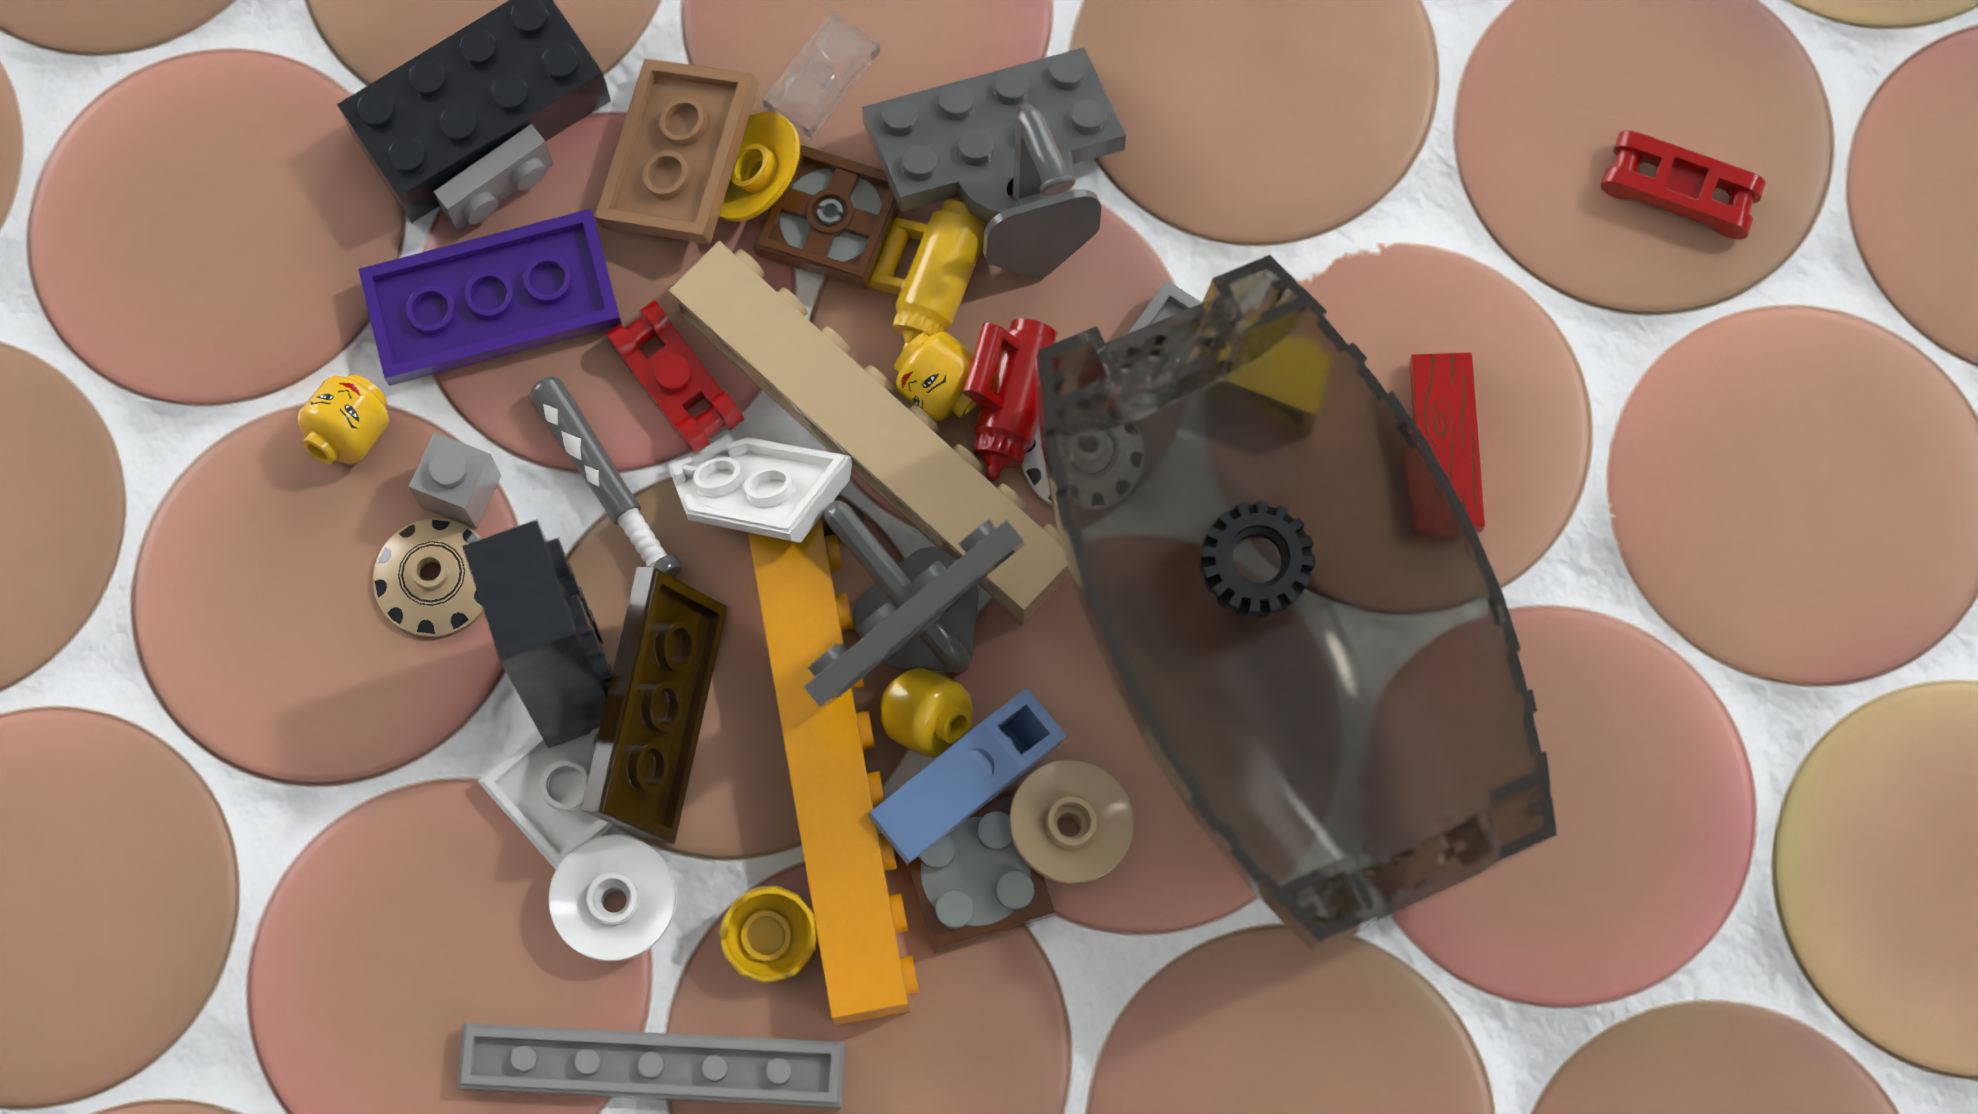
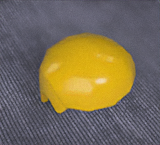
M758 886L744 892L733 901L722 920L720 928L721 947L724 957L741 976L761 983L784 980L796 975L810 960L818 942L814 913L799 894L780 886Z

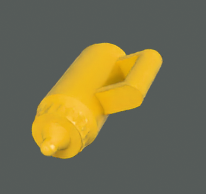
M956 200L943 201L940 210L932 212L928 224L895 217L869 286L879 291L899 295L895 304L897 313L893 321V330L904 338L905 344L902 351L922 332L931 336L938 332L947 331L953 324L984 245V226L986 222L969 213L964 202ZM909 238L921 240L906 279L894 277Z

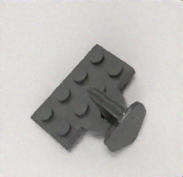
M1084 47L862 107L863 124L900 211H906L958 196L961 202H964L969 213L987 223L984 230L983 253L989 264L1032 279H1041L1052 273L1099 231L1101 203L1097 195L1090 190L1071 191L1076 183L1073 164L1125 150L1126 134Z
M833 501L825 508L824 518L832 534L837 535V538L843 542L876 584L863 593L854 606L853 624L861 640L849 650L843 644L839 645L837 643L808 667L815 678L808 682L804 688L819 707L832 704L881 663L890 667L909 669L924 668L932 671L952 673L966 671L971 665L979 596L976 584L1025 545L1023 539L1006 520L996 528L989 519L959 543L966 553L958 560L943 549L926 547L915 551L897 565L865 526L864 516L860 509L842 501Z

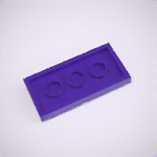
M592 209L358 269L384 379L388 386L613 328L618 324L622 325Z

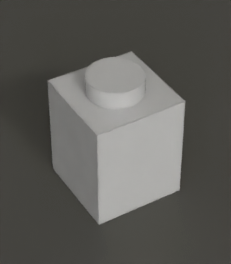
M434 432L410 482L409 488L422 508L477 529L502 475L490 453Z

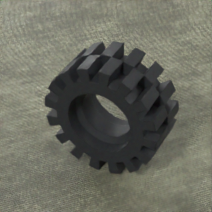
M1261 500L1252 505H1248L1247 502L1237 504L1233 510L1229 512L1226 510L1218 517L1213 526L1211 525L1203 541L1199 567L1200 574H1203L1205 578L1204 586L1209 594L1212 592L1218 599L1216 603L1224 609L1227 606L1235 610V615L1246 617L1249 614L1256 615V618H1263L1274 612L1278 614L1298 599L1312 578L1310 576L1312 569L1315 567V556L1312 555L1314 543L1311 534L1307 536L1303 530L1305 526L1303 521L1299 517L1296 519L1292 518L1287 514L1289 509L1280 504L1278 508L1268 506L1269 501ZM1252 536H1259L1270 540L1277 547L1281 557V566L1274 578L1263 583H1253L1245 580L1237 573L1233 564V552L1237 544L1242 540Z

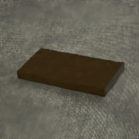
M655 567L636 568L581 811L654 842L674 844L727 606Z

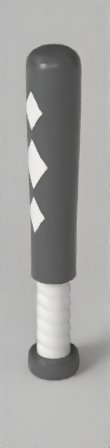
M546 377L538 381L530 391L529 397L532 404L594 492L613 523L619 524L624 529L626 536L630 538V542L635 546L636 551L641 555L640 557L647 567H655L674 578L682 569L679 559L674 554H666L643 516L639 514L641 506L622 479L563 382L556 377Z

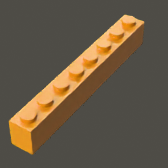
M821 517L802 542L748 532L832 1020L835 1026L910 1012L907 995L919 993L913 955L900 957L896 933L908 931L902 894L889 895L885 871L897 869L894 850L882 833L878 834L877 826L868 816L873 809L885 800L880 772L867 773L863 750L875 748L869 711L856 713L852 690L864 688L863 678L832 704L819 707L804 688L808 682L815 678L808 667L837 643L844 645L843 630L854 629L847 592L835 594L831 572L843 570L837 535H824Z

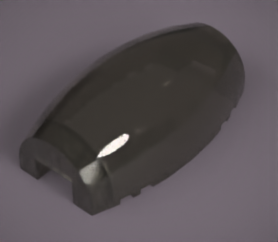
M1268 255L1214 277L1203 302L1199 305L1107 343L1104 342L1098 327L1095 326L1039 349L1034 368L1041 447L1056 526L1080 606L1110 679L1149 753L1199 828L1249 889L1310 950H1315L1366 930L1466 884L1542 845L1556 836L1557 830L1553 800L1550 793L1551 783L1547 752L1541 751L1533 716L1537 712L1533 689L1527 690L1524 672L1518 657L1521 647L1502 589L1465 507L1428 441L1394 392L1390 391L1387 394L1378 379L1365 365L1368 358L1354 342L1350 345L1347 344L1325 318L1327 310L1305 288L1298 285L1296 280L1271 255ZM1258 500L1269 501L1268 506L1278 508L1280 504L1289 509L1287 514L1292 518L1296 519L1299 517L1305 524L1303 530L1306 535L1311 534L1314 543L1312 555L1315 556V567L1312 569L1310 576L1312 578L1298 599L1278 614L1274 612L1263 618H1256V615L1249 614L1246 617L1235 615L1236 611L1227 606L1225 609L1216 603L1218 600L1212 592L1209 594L1205 588V578L1203 574H1200L1199 567L1203 541L1211 525L1213 526L1218 517L1226 510L1228 512L1233 510L1237 504L1247 502L1248 505L1256 504ZM1252 536L1237 544L1233 552V564L1237 573L1245 580L1253 583H1263L1271 580L1278 574L1281 566V557L1277 547L1270 540L1259 536Z

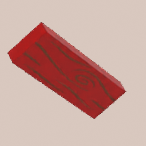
M1472 352L1412 354L1409 365L1421 534L1482 532L1485 527Z

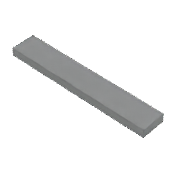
M463 1023L457 1088L460 1090L842 1109L846 1044L845 1042Z

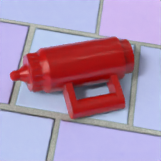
M1025 318L1013 319L1009 330L997 324L983 323L964 385L963 394L981 406L974 427L976 441L973 451L977 458L985 461L987 466L985 475L992 482L999 479L1003 469L1020 467L1026 451L1033 446L1059 354V346L1055 343L1058 335L1057 331L1051 326L1036 320Z

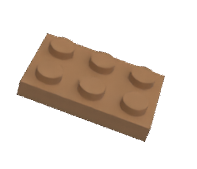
M644 58L594 216L602 228L711 244L759 87V83L752 73Z

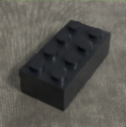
M509 0L341 101L337 106L350 132L410 222L413 223L440 206L434 194L435 190L532 124L546 142L611 102L603 71L553 0Z
M534 520L462 546L500 662L548 748L587 735L592 730L599 728L613 669L611 664H608L602 648L604 643L593 612L589 609L583 590L578 585L570 562L568 563L559 537L547 541L538 520Z

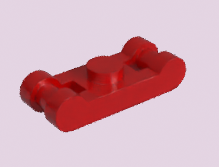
M1625 130L1619 133L1613 149L1617 156L1614 166L1606 169L1600 185L1603 192L1618 199H1635L1713 227L1719 234L1731 239L1741 240L1748 237L1753 223V217L1749 213L1753 203H1758L1761 200L1766 185L1764 178L1751 171L1640 132ZM1648 163L1656 166L1654 178L1638 173L1639 164ZM1715 187L1726 191L1730 196L1727 204L1712 199Z
M653 300L639 310L641 314L639 318L625 328L618 324L605 333V336L616 354L690 451L696 455L710 445L708 438L724 427L730 431L743 422L744 417L731 397L723 391L673 326L661 306ZM656 336L663 345V348L646 359L638 347ZM704 399L710 408L693 419L686 411Z

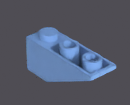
M1027 687L975 726L873 809L868 816L908 865L1043 762L1067 735Z

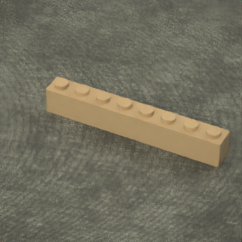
M718 241L668 290L674 311L830 452L851 456L853 462L852 471L931 543L937 548L950 553L956 560L966 553L959 543L981 524L989 519L997 528L1007 520L1023 539L1025 545L981 580L978 585L1024 625L1073 574L1075 557L1070 554L1073 546L1069 540L1052 525L1046 524L1041 528L1025 514L1028 506L1009 486L1001 484L996 488L980 473L983 470L982 464L968 449L960 444L951 448L936 434L939 430L937 424L923 409L915 404L909 409L892 395L895 391L893 385L878 369L869 365L864 370L848 356L851 349L839 334L828 326H825L820 331L805 317L808 313L807 309L793 293L783 287L776 292L762 279L764 271L748 253L739 249L734 254L722 242Z

